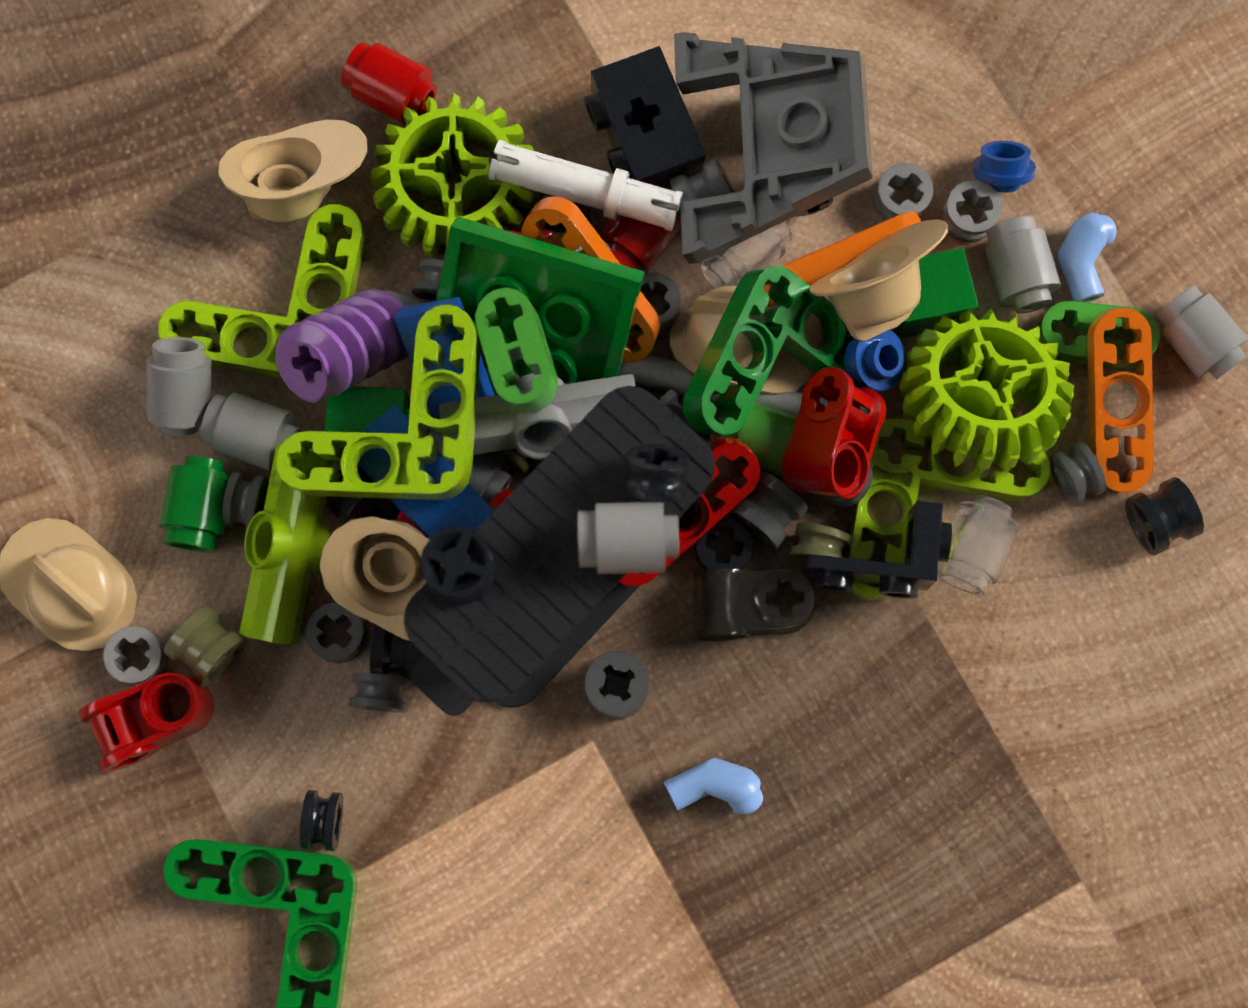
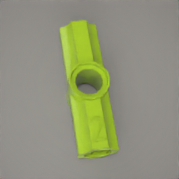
M277 443L264 510L257 512L252 517L245 534V557L248 564L252 567L239 634L270 643L291 645L292 643H298L311 575H316L321 571L322 550L330 538V533L326 523L322 521L327 496L302 494L282 481L276 467L278 449L282 444ZM309 448L307 459L297 460L295 468L306 474L307 479H310V473L313 468H333L334 461L322 459L313 452V449Z

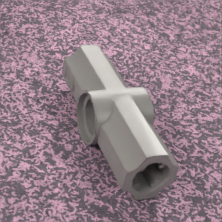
M531 373L522 376L512 386L516 385L522 394L528 393L533 390L531 380L539 375ZM626 374L564 384L557 377L558 388L554 399L547 407L535 413L524 414L516 412L506 405L499 395L477 398L473 455L517 448L518 452L528 458L536 460L545 459L605 395L619 387L635 386L634 375ZM461 401L439 404L440 419H446L454 415L459 409ZM458 433L443 435V439L444 436L454 440L458 439Z

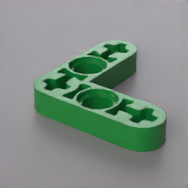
M783 266L757 268L745 273L739 281L686 390L683 400V414L687 424L695 431L709 436L729 435L739 431L748 420L781 348L814 373L827 367H836L847 373L844 360L848 344L854 338L850 335L845 323L840 319L833 304L824 296L811 294V286ZM764 285H771L769 294L763 290ZM769 298H771L775 302L774 306L766 308ZM810 314L815 315L820 320L823 328V337L817 348L812 347L805 336L804 326ZM757 315L755 320L749 319V316ZM739 333L746 335L753 347L752 360L746 368L741 367L733 355L734 340ZM731 381L737 382V385L729 386ZM853 381V384H854L856 387H858V388H861V387H862L861 385H859V384H857V383H855V382ZM719 394L716 405L723 412L721 417L714 418L716 407L710 402L711 395Z
M202 839L185 840L173 847L167 854L163 868L164 879L169 889L177 896L191 900L290 911L276 1008L304 1007L307 988L294 990L295 976L308 982L330 979V993L321 989L315 991L313 1008H341L357 894V875L351 864L344 858L331 854ZM196 850L202 851V862L228 866L227 852L236 853L229 871L231 893L221 892L226 879L203 877L199 879L196 889L190 887L191 877L181 874L180 867L182 861L193 860ZM259 857L270 859L275 863L279 871L277 886L271 893L265 896L252 894L244 884L243 874L247 865ZM297 859L302 862L297 871L298 875L319 876L324 871V865L333 866V877L343 880L342 892L331 893L328 898V904L319 902V891L308 888H295L296 901L286 900L293 881L291 860ZM313 931L327 934L335 946L333 961L327 968L318 971L307 968L299 957V946L302 939Z

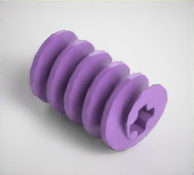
M373 288L360 291L351 298L341 300L337 305L329 306L318 314L308 316L302 322L290 325L281 333L276 345V364L280 376L288 388L298 397L308 402L316 403L324 398V396H338L348 387H354L364 379L373 377L380 370L390 368L395 362L403 361L408 357V353L394 317L400 308L405 306L389 292Z

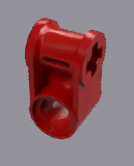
M827 367L815 373L807 382L802 392L800 410L790 442L783 454L782 474L786 485L793 491L849 499L857 496L863 490L868 480L869 464L879 431L885 420L887 408L883 397L873 389L856 387L853 384L852 378L839 368ZM821 397L828 401L827 406L820 402ZM861 405L868 409V414L859 410Z
M169 672L157 675L130 689L97 699L81 708L78 714L83 723H90L103 756L98 762L101 772L109 773L138 763L155 754L159 749L199 732L207 726L213 717L215 704L213 694L208 687H200L191 677ZM184 687L190 697L189 710L183 718L173 722L166 712L167 698L177 688Z

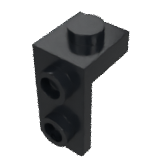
M917 500L907 515L903 564L806 554L801 562L800 576L814 578V587L822 590L848 592L853 590L854 583L879 585V594L882 596L903 599L918 598L919 590L927 591L937 582L939 561L947 562L949 559L952 542V524L942 522L943 503Z

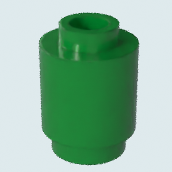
M186 456L184 465H172L170 467L159 524L160 528L165 529L163 544L194 552L213 553L215 551L216 540L224 537L225 526L222 521V508L226 486L231 476L222 472L223 462L201 456Z

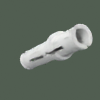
M499 140L495 147L494 154L498 156L497 160H491L489 169L490 180L503 181L604 210L603 217L616 220L618 215L666 228L665 230L668 231L673 230L676 212L679 211L683 192L672 191L630 179L629 172L616 168L614 174L511 145L503 140Z

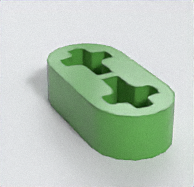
M512 288L495 289L485 295L478 304L475 313L476 328L493 386L506 405L514 411L524 414L538 412L550 404L558 388L556 370L539 315L527 296L519 290ZM506 309H512L517 316L513 325L518 340L511 343L499 326H497L502 322L501 312ZM522 358L533 374L539 375L531 380L533 390L522 394L516 385L510 386L519 381V372L515 361Z
M1063 301L1051 306L1037 325L1040 328V338L1038 341L1041 344L1058 343V355L1055 360L1088 366L1087 336H1077L1068 346L1062 344V334L1052 332V329L1056 328L1063 319L1070 320L1071 330L1088 333L1090 324L1100 313L1115 308L1134 309L1141 313L1150 325L1152 354L1158 348L1160 330L1155 319L1144 310L1078 301ZM1116 319L1115 329L1104 331V335H1118L1123 329L1122 319ZM1104 338L1105 343H1111L1116 346L1117 364L1103 363V368L1120 370L1136 368V362L1122 364L1124 341Z

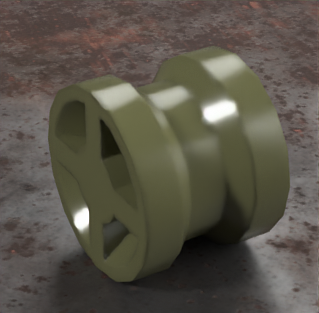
M207 605L194 612L178 627L165 645L164 653L172 661L184 662L192 669V679L200 687L205 688L217 681L243 653L247 640L237 631H226L220 625V615Z

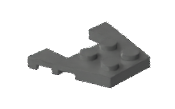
M681 32L674 34L676 84L683 95L740 84L744 189L736 193L680 202L682 255L689 264L700 263L873 178L866 70L860 51L783 43L781 48L747 45L742 38L731 37V43L700 40L696 33Z

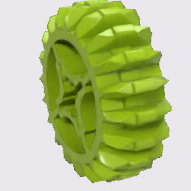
M454 92L448 100V108L438 109L435 99L428 96L425 101L427 113L421 116L414 110L405 107L403 117L407 127L404 129L397 125L387 124L385 133L391 144L376 145L374 150L376 161L381 165L371 169L370 179L374 186L380 188L373 194V199L377 209L387 210L383 217L385 225L391 231L402 228L400 236L403 244L408 247L413 246L423 238L424 254L430 258L438 252L441 244L447 246L450 226L457 216L502 230L503 225L511 229L521 230L524 220L519 210L532 209L535 203L534 194L528 188L499 180H490L489 169L491 163H489V157L474 156L465 149L464 139L477 142L494 153L498 141L503 140L508 144L534 151L530 144H521L524 140V130L519 123L506 126L507 114L501 106L485 116V102L479 96L471 102L468 109L462 108L460 97ZM442 142L441 147L436 153L427 157H418L430 146ZM457 157L459 168L463 175L460 174L461 182L455 184V197L452 199L450 187L446 179L449 180L448 173L454 171V159ZM405 191H420L421 197L438 199L443 203L444 217L423 210L409 198ZM493 191H498L487 205L476 212L466 215L467 208L471 202L481 197H492Z
M992 308L982 315L981 320H977L969 310L960 315L956 322L943 316L935 324L933 330L925 328L924 332L918 336L912 351H908L905 358V370L899 382V395L905 397L902 404L903 417L916 419L913 425L914 437L931 436L933 438L930 445L932 455L944 449L953 452L955 468L963 463L966 458L975 460L980 474L990 468L992 461H995L1007 473L1011 468L1015 467L1018 460L1030 465L1032 461L1038 458L1041 450L1047 452L1056 443L1060 435V429L1063 430L1071 415L1069 412L1071 409L1070 403L1074 397L1073 389L1075 386L1067 381L1070 375V363L1055 360L1058 355V343L1041 344L1038 341L1040 338L1039 326L1029 331L1019 328L1017 313L1006 322L998 321ZM960 363L962 370L955 371L953 377L940 378L942 370ZM1030 401L1032 411L1021 417L1013 418L1011 409H1016L1019 402Z

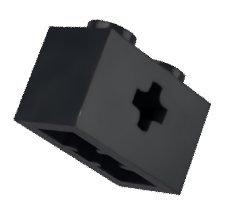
M660 46L591 71V95L585 96L584 102L595 131L598 132L605 129L613 149L606 151L612 174L618 168L628 171L630 179L670 190L672 189L670 179L680 174L691 176L701 171L706 154ZM641 120L645 129L652 128V131L643 134L639 125H632V123Z

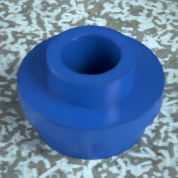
M993 141L981 147L980 156L973 162V175L979 181L991 185L997 192L1009 193L1019 190L1021 185L1027 184L1034 179L1036 165L1030 159L1031 150L1027 146L1013 141Z
M891 330L866 341L854 338L846 348L844 360L847 373L855 383L862 387L875 391H884L894 387L901 379L905 368V352L900 339Z

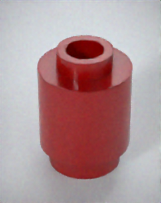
M365 42L357 44L348 56L341 75V85L351 91L353 99L406 125L403 117L405 107L414 110L421 116L427 113L425 101L428 96L435 99L437 93V86L432 84L433 73L430 68L380 43L372 46Z
M618 215L616 220H609L599 233V236L609 245L610 251L621 265L644 271L646 274L680 231L681 220L676 215L673 230L668 231L660 226Z

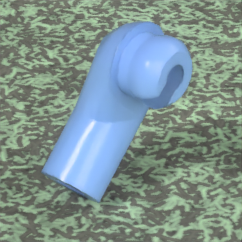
M1090 212L1079 217L1072 224L1058 250V261L1073 301L1090 303L1105 294L1094 267V262L1106 244L1113 243L1116 237V225L1107 215Z
M719 758L708 759L663 782L677 811L708 795L728 802L734 813L740 815H748L755 812L763 802V794L759 789L761 782L758 776L751 769Z

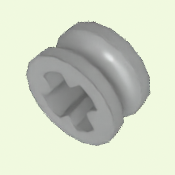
M900 163L891 166L881 176L875 191L874 203L877 212L884 220L911 211H916L919 218L923 217L933 196L931 178L924 169L915 164ZM906 184L913 186L916 191L912 199L917 201L916 204L910 200L903 201L901 205L892 201L891 198L895 190L890 187L891 185L898 189H902Z
M966 180L956 185L950 192L942 211L943 221L948 225V233L964 242H977L986 238V231L996 225L1002 212L1001 198L996 189L979 180ZM964 199H970L974 207L984 206L986 209L979 223H974L970 215L960 216L958 214V211L961 210L965 202Z
M137 626L121 628L112 634L105 644L103 653L104 664L110 675L118 681L131 686H136L157 675L163 674L167 667L168 656L164 653L165 644L159 636L144 627ZM133 643L139 647L146 643L149 644L150 649L144 655L150 659V662L145 669L140 670L131 666L124 670L122 664L128 658L122 654V651L127 644Z

